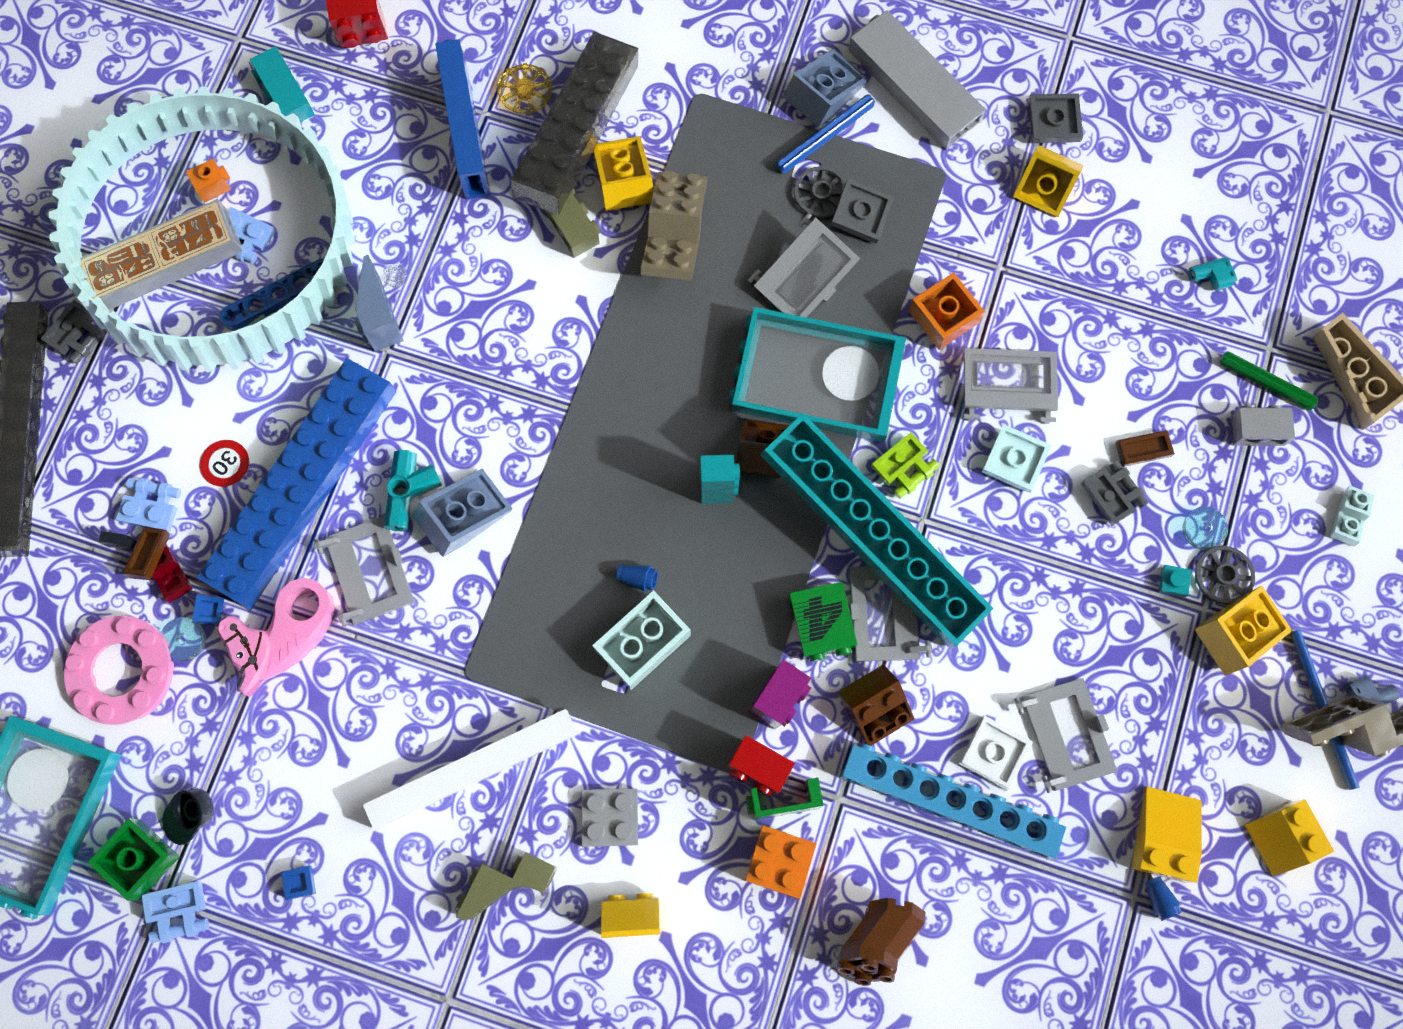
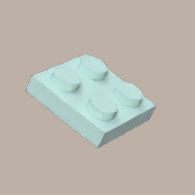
M1003 424L982 473L1031 493L1052 445Z

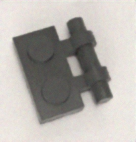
M73 299L40 339L63 355L70 348L74 349L75 351L69 359L78 365L83 357L87 358L91 353L89 350L98 339L102 340L106 334L104 332L106 329L101 330L98 325H93L92 322L94 320L83 305ZM87 330L90 332L81 344L78 343L77 340Z
M1118 460L1109 465L1114 475L1111 476L1106 468H1103L1081 483L1111 526H1114L1136 511L1130 502L1135 501L1140 509L1149 503L1143 495L1145 493L1141 486H1136L1129 476L1131 474L1127 467L1123 468ZM1117 482L1122 483L1128 492L1127 495L1122 492Z

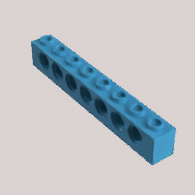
M859 743V746L853 745L851 747L840 779L1046 859H1057L1066 831V826L1059 824L1060 819L1048 814H1043V817L1032 813V808L1017 803L1016 807L1006 803V798L990 793L988 797L979 793L980 788L971 784L957 785L953 783L954 779L945 774L931 775L926 773V767L919 764L911 763V766L900 763V757L893 754L885 753V756L874 753V747L867 744ZM869 762L879 764L881 768L879 776L874 777L868 773L867 764ZM895 772L905 774L907 783L904 787L897 786L894 783L893 776ZM922 782L931 784L933 793L930 797H925L921 794L920 784ZM949 792H954L959 797L957 807H951L947 803L946 796ZM976 802L982 803L985 807V815L982 818L977 817L973 812V805ZM1003 812L1011 816L1012 823L1009 828L1003 827L1000 823V815ZM1030 822L1034 823L1038 828L1036 838H1031L1027 834L1026 828Z

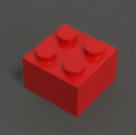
M326 0L329 21L341 49L388 40L384 14L379 0Z
M745 735L741 739L726 769L731 771L729 773L730 777L741 783L746 782V780L753 783L758 793L768 797L771 794L776 795L780 793L795 762Z

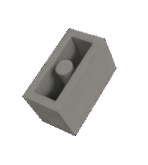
M1244 405L1231 415L1233 446H1286L1295 439L1292 408H1282L1281 405H1271L1266 408Z

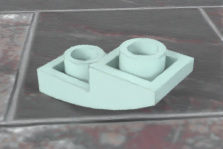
M1349 485L1337 510L1330 537L1356 547L1361 541L1365 520L1371 515L1375 495Z

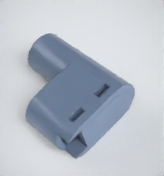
M1367 675L1350 681L1349 685L1344 686L1348 696L1355 694L1385 704L1400 698L1399 691L1393 684L1377 690Z

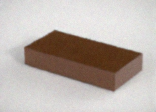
M1168 430L1121 439L1115 442L1123 467L1169 458L1175 455Z
M143 528L122 574L130 579L150 581L170 537V533L164 529Z

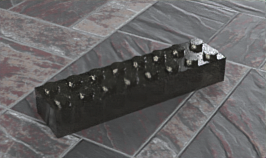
M595 31L592 33L511 179L512 198L556 215L560 214L638 68V47Z

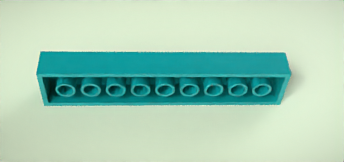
M804 413L760 454L947 647H957L994 609Z

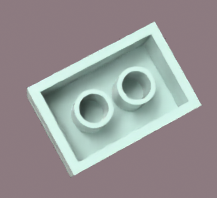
M653 590L592 646L604 662L632 690L691 636V630Z

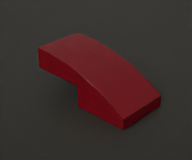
M166 544L152 577L156 580L164 599L170 604L193 588L175 555Z

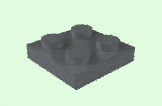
M1079 93L1030 94L1028 105L1032 143H1072L1082 141L1083 129Z
M848 178L830 225L876 244L881 236L894 196Z

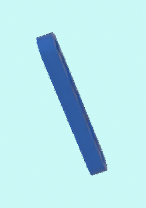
M324 258L318 259L226 306L219 315L221 323L228 330L236 331L244 328L262 314L267 316L283 308L304 289L296 288L295 282L299 278L308 279V285L312 280L309 274L313 273L315 276ZM282 289L285 291L282 299H272V294L276 290ZM255 301L262 302V307L259 311L251 312L249 310L251 303ZM242 308L248 314L247 316L243 315ZM230 315H235V322L230 321Z

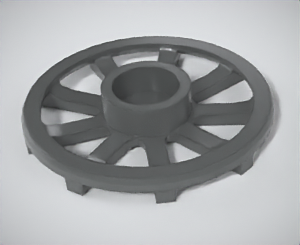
M817 166L804 171L795 182V203L806 214L809 212L813 217L828 219L834 215L836 209L828 211L826 202L829 201L837 207L838 201L832 198V195H841L842 190H832V187L840 180L845 185L846 179L841 173L830 167ZM822 170L821 180L816 182L811 172ZM827 171L837 175L830 183L825 181ZM807 176L813 186L809 187L800 184L801 180ZM798 189L810 192L811 194L799 198ZM814 199L810 209L803 204V202ZM818 203H822L824 212L814 211Z
M1216 546L1205 551L1197 560L1195 583L1208 600L1230 605L1253 590L1255 570L1249 558L1240 550L1230 546ZM1227 550L1224 564L1220 562L1216 551ZM1233 552L1244 559L1235 566L1230 564ZM1209 554H1211L1216 567L1203 562ZM1247 564L1251 576L1238 575L1237 570ZM1201 567L1212 572L1213 575L1201 578ZM1215 580L1216 583L1209 592L1203 582ZM1235 581H1250V585L1244 591ZM1231 585L1241 596L1230 599L1229 586ZM1220 586H1223L1224 599L1214 595Z

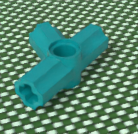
M401 449L394 451L391 476L387 483L388 498L384 519L385 529L397 532L407 531L413 498L442 486L433 464L416 471L418 455L415 452ZM407 487L405 493L401 495L395 494L397 488Z

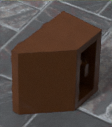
M884 664L838 691L847 714L865 743L869 746L874 745L915 719L900 681Z

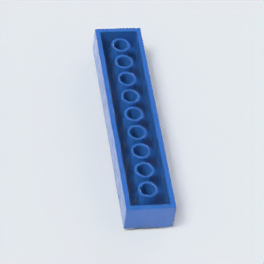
M346 357L197 576L199 580L247 609L252 610L397 393L390 381Z

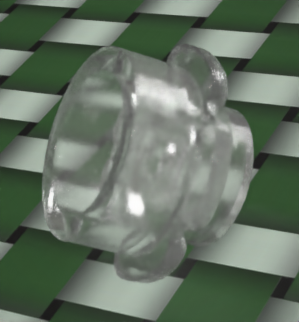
M398 263L385 266L383 269L384 273L381 275L383 282L394 288L402 286L407 277L404 267Z

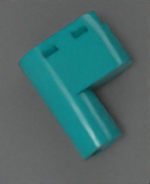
M1226 256L1190 267L1188 270L1189 277L1193 282L1209 278L1215 291L1229 288L1234 285L1233 282L1238 281L1231 262Z

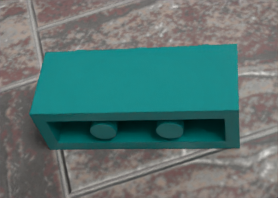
M276 46L250 59L254 66V69L250 70L258 84L263 82L265 87L261 90L268 102L273 101L279 105L281 114L286 117L294 113L298 116L300 122L315 115Z
M734 455L701 456L702 504L733 503L734 495H738L740 480L739 463L734 464Z

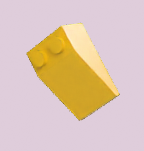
M641 136L592 144L606 211L620 210L624 207L636 205L643 206L651 203L654 193L653 182Z
M1262 585L1211 616L1194 629L1225 676L1252 665L1292 631Z
M1146 786L1131 869L1183 883H1197L1202 856V800Z

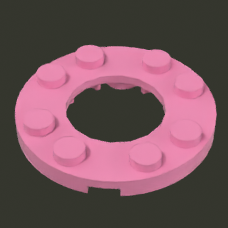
M131 616L107 617L86 628L71 646L64 668L65 688L74 707L88 719L108 725H125L149 715L163 701L172 682L174 662L171 661L168 649L170 645L165 636L149 622ZM124 643L130 645L138 652L142 660V674L139 682L128 693L122 696H108L96 686V678L93 675L94 664L97 657L111 645Z

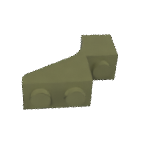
M527 852L524 853L523 857L520 855L517 857L512 867V871L515 872L513 877L487 864H482L480 868L475 867L469 878V883L472 885L467 895L463 893L455 909L459 910L456 917L461 920H471L507 893L517 888L527 887L541 893H546L558 867Z

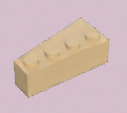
M1343 312L1313 336L1363 430L1374 424L1403 401V377Z

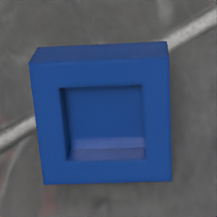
M196 594L192 623L218 626L222 617L224 598Z
M312 866L281 872L285 900L316 894Z

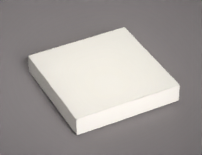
M983 715L958 765L1009 791L1033 741Z

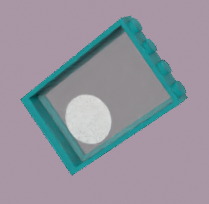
M754 307L752 315H747L744 330H748L747 339H742L739 354H743L742 362L736 363L734 378L738 379L736 388L731 387L728 402L732 403V412L791 424L804 413L820 430L884 443L888 434L906 337Z
M10 715L0 736V907L5 909L19 908L21 909V915L32 919H37L40 915L51 914L122 754Z

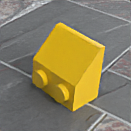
M1038 145L1013 197L1059 217L1084 165Z
M1306 799L1291 801L1244 824L1272 876L1311 864L1335 852Z
M653 893L636 894L637 900H625V894L608 895V901L602 902L601 938L661 934L660 898H654Z

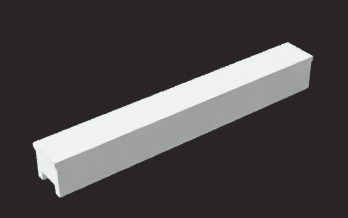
M566 709L363 804L372 825L371 829L376 831L567 741L579 735V731L576 730Z

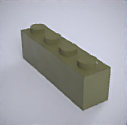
M547 155L522 169L524 181L574 258L600 244L599 234L601 231L595 220L590 221L586 215L588 210L582 200H576L574 196L576 194L569 181L565 182L563 180V172L557 162L552 163Z

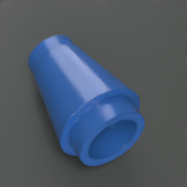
M620 565L617 571V580L647 592V590L655 589L658 580V570L653 569L649 565Z
M1161 876L1145 882L1155 916L1158 915L1160 920L1164 921L1182 913L1179 907L1181 903L1162 880Z

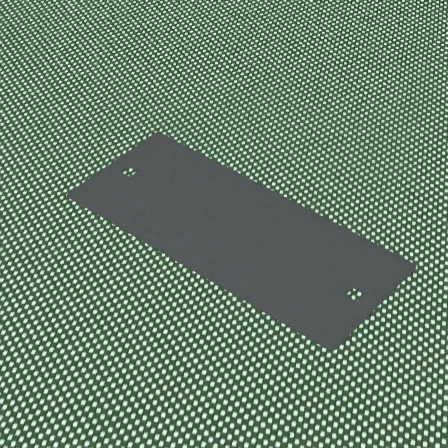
M703 93L697 94L693 98L664 172L673 171L688 175L694 173L708 177L702 209L700 241L692 281L641 275V264L648 239V210L467 663L465 672L470 680L559 712L566 709L570 716L729 773L731 771L726 769L741 739L745 735L752 739L754 738L760 719L748 711L779 665L795 618L793 607L790 608L788 596L792 592L805 589L827 523L782 477L772 478L760 473L747 474L741 470L738 495H734L733 503L702 504L701 456L734 455V464H736L744 418L791 425V423L732 412V403H729L728 399L731 387L736 388L738 379L734 378L736 363H741L743 354H739L741 340L747 339L748 330H744L747 315H752L754 307L781 312L754 287L757 282L753 280L750 283L748 279L757 269L761 271L758 275L761 278L807 227L805 224L802 227L798 225L806 213L795 203L794 185L797 179L792 177L795 166L785 174H782L777 169L776 162L817 132L818 129ZM836 135L805 159L820 163L821 166L833 168L841 173L846 180L850 178L894 196L881 236L876 244L831 226L833 216L828 219L817 218L849 247L860 260L834 287L837 291L826 302L823 299L807 318L892 335L945 183L946 174L941 168ZM819 170L816 182L821 180L822 170ZM827 171L825 181L830 183L837 175ZM802 180L800 182V184H803L805 186H813L811 183ZM840 180L832 187V190H843V182ZM798 189L799 198L811 194L810 192ZM832 195V198L839 202L841 195ZM814 199L803 202V204L810 209ZM829 201L826 202L828 211L836 209L835 205ZM822 203L817 204L815 212H824ZM811 216L809 220L812 222L815 217ZM823 243L779 292L798 309L842 259ZM761 327L745 402L861 426L872 392L860 400H842L834 396L827 389L823 381L822 371L828 356L837 349L858 346ZM858 347L872 355L880 371L886 352ZM820 430L850 459L857 437ZM649 565L653 569L658 570V580L654 591L691 630V636L632 690L628 688L627 693L622 694L602 686L608 665L595 652L592 645L653 591L647 590L645 592L617 580L619 566Z

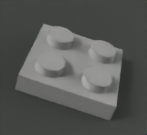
M637 788L582 790V847L639 846Z

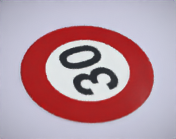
M233 440L214 442L206 448L200 459L202 476L207 482L218 487H227L239 482L245 476L249 467V456L246 449L240 443Z

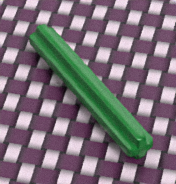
M1226 351L1220 359L1221 365L1307 410H1312L1318 403V397L1230 351Z

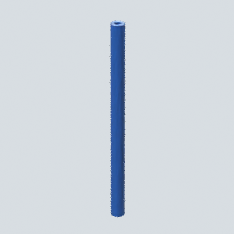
M1300 629L1290 632L1318 709L1325 707L1329 704ZM1341 736L1331 738L1330 742L1348 790L1360 788Z

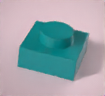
M1170 565L1162 566L1159 592L1187 597L1189 595L1192 570Z

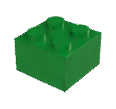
M128 818L87 863L127 901H140L142 895L147 894L180 856L142 820Z

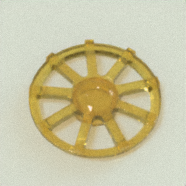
M527 63L507 68L497 84L498 96L502 104L507 109L520 114H529L540 110L548 103L552 94V83L544 69ZM523 70V78L519 79L514 72ZM527 70L536 72L530 79H527ZM540 75L546 80V82L534 83ZM508 76H511L516 83H508L505 80ZM503 87L514 89L504 96L502 94ZM548 87L547 96L536 91L535 89ZM517 95L518 98L514 107L510 106L506 100ZM534 96L543 100V102L535 108L531 100ZM522 100L528 101L529 110H519Z

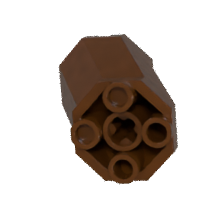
M893 898L869 901L868 908L865 910V917L841 948L837 960V971L850 978H854V982L862 986H869L871 982H894L898 962L920 933L925 923L926 912L909 901H904V906L896 905V899Z

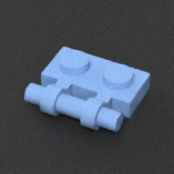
M230 207L228 212L239 240L244 242L241 245L243 251L235 255V258L255 263L257 255L251 251L254 247L263 251L276 231L272 226Z
M129 478L126 487L134 489L136 492L134 497L123 495L116 520L121 523L144 528L164 529L170 533L178 508L170 505L169 501L170 497L179 499L181 489L172 487L168 483L156 484L151 483L149 479L138 478L137 480ZM147 494H158L157 501L146 500Z
M202 881L142 895L146 924L153 922L158 924V930L149 932L150 943L161 941L164 944L172 942L176 937L184 935L192 937L198 935L200 931L209 929L207 918L196 920L195 912L206 910ZM183 915L184 924L170 925V918Z

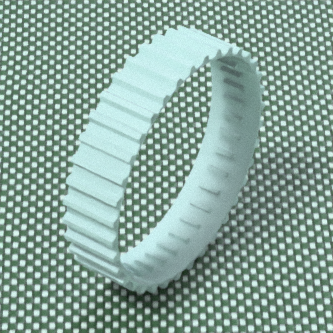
M200 87L197 93L186 94L182 88L175 89L173 96L163 99L157 93L150 96V103L143 104L142 106L132 102L127 105L128 112L122 116L116 117L111 114L106 117L108 125L101 131L91 129L87 133L91 141L84 148H74L71 153L76 160L71 167H62L60 171L64 179L63 186L53 189L52 196L58 203V208L49 212V219L57 231L49 234L51 243L59 252L54 259L65 274L63 279L99 328L101 330L106 329L118 345L126 342L134 355L141 357L149 353L156 364L164 366L170 360L176 362L180 369L188 371L193 364L203 365L206 372H213L216 365L228 364L232 370L239 369L241 361L252 359L258 364L263 362L265 353L272 350L279 354L285 352V343L293 338L302 341L306 338L304 330L311 323L320 325L324 321L321 312L326 306L335 307L337 304L335 296L337 287H346L348 282L344 267L353 265V257L349 247L355 244V236L351 226L354 223L339 169L337 165H333L328 148L326 146H319L316 133L312 128L302 130L299 118L294 113L285 117L281 114L277 103L272 101L265 106L258 102L255 94L249 93L245 98L235 96L230 88H225L221 94L210 93L207 87ZM203 130H234L272 139L303 157L308 164H311L317 170L320 180L325 179L324 183L329 197L335 196V198L330 199L334 216H336V218H332L334 232L333 237L330 238V247L326 257L311 282L295 299L278 312L256 324L233 332L211 336L180 337L159 334L139 328L133 323L129 324L123 321L116 312L110 313L99 297L93 300L92 297L96 296V293L88 281L84 280V278H87V274L81 265V234L86 215L95 196L107 179L123 163L140 151L162 140L184 133Z

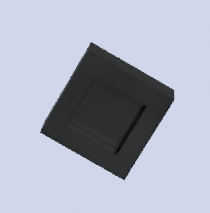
M101 531L99 542L109 548L133 551L137 542L128 535Z

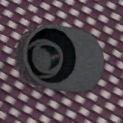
M193 787L181 790L173 796L162 817L165 834L173 843L177 845L189 843L199 829L212 819L214 806L209 794L203 789Z

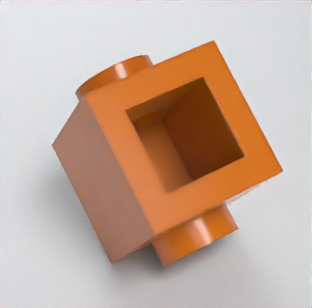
M213 158L186 171L195 191L204 203L231 190L227 180L231 179L224 165L219 167Z

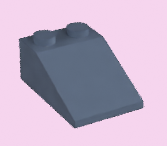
M832 49L793 74L782 97L804 114L809 121L820 127L833 118L869 81V78L836 50Z
M369 255L363 256L355 309L359 319L355 320V324L365 344H371L376 352L403 342L404 339L381 278Z
M482 468L419 501L412 517L440 555L444 557L470 542L509 514L513 508Z

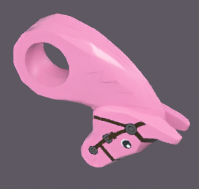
M301 578L290 581L279 591L274 614L267 631L249 628L236 616H228L219 622L217 628L218 635L228 652L232 664L244 678L240 693L251 697L257 691L262 681L281 674L300 662L323 639L333 620L336 608L333 596L318 581ZM304 594H317L319 607L314 616L303 621L295 620L292 609L296 600Z

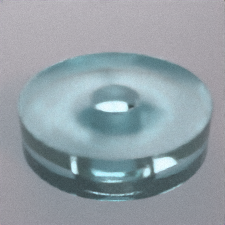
M1199 507L1185 517L1182 531L1190 545L1197 549L1208 550L1220 545L1225 540L1228 534V524L1225 517L1218 510L1212 507ZM1202 524L1208 527V532L1203 531Z
M181 617L173 619L161 631L170 645L168 647L170 657L175 661H190L196 658L204 649L206 643L205 631L200 624L192 623L190 618ZM185 635L186 641L180 644V637Z

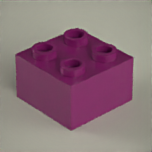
M783 659L748 712L775 730L781 725L785 727L797 711L793 708L795 703L799 704L803 701L812 687L808 685L811 677Z

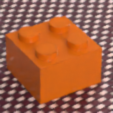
M953 272L912 299L909 313L938 350L978 325L985 310Z
M762 825L745 881L800 899L817 843Z

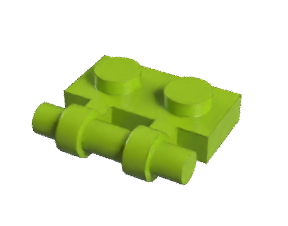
M910 432L873 462L871 468L888 486L895 480L899 482L900 486L894 490V494L901 499L906 494L910 495L916 490V486L924 479L928 480L934 475L933 472L940 465L935 459L926 464L922 458L928 453V450ZM914 465L918 472L908 478L905 472Z

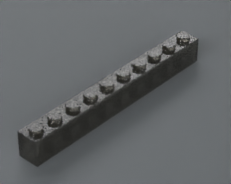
M38 301L7 302L6 312L3 314L5 327L4 336L1 337L2 360H0V558L29 557L46 343L40 338L47 331L49 311Z

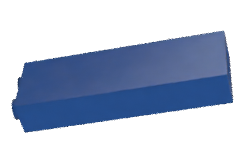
M447 39L443 42L435 43L458 176L466 199L488 196L491 194L467 63L460 39Z

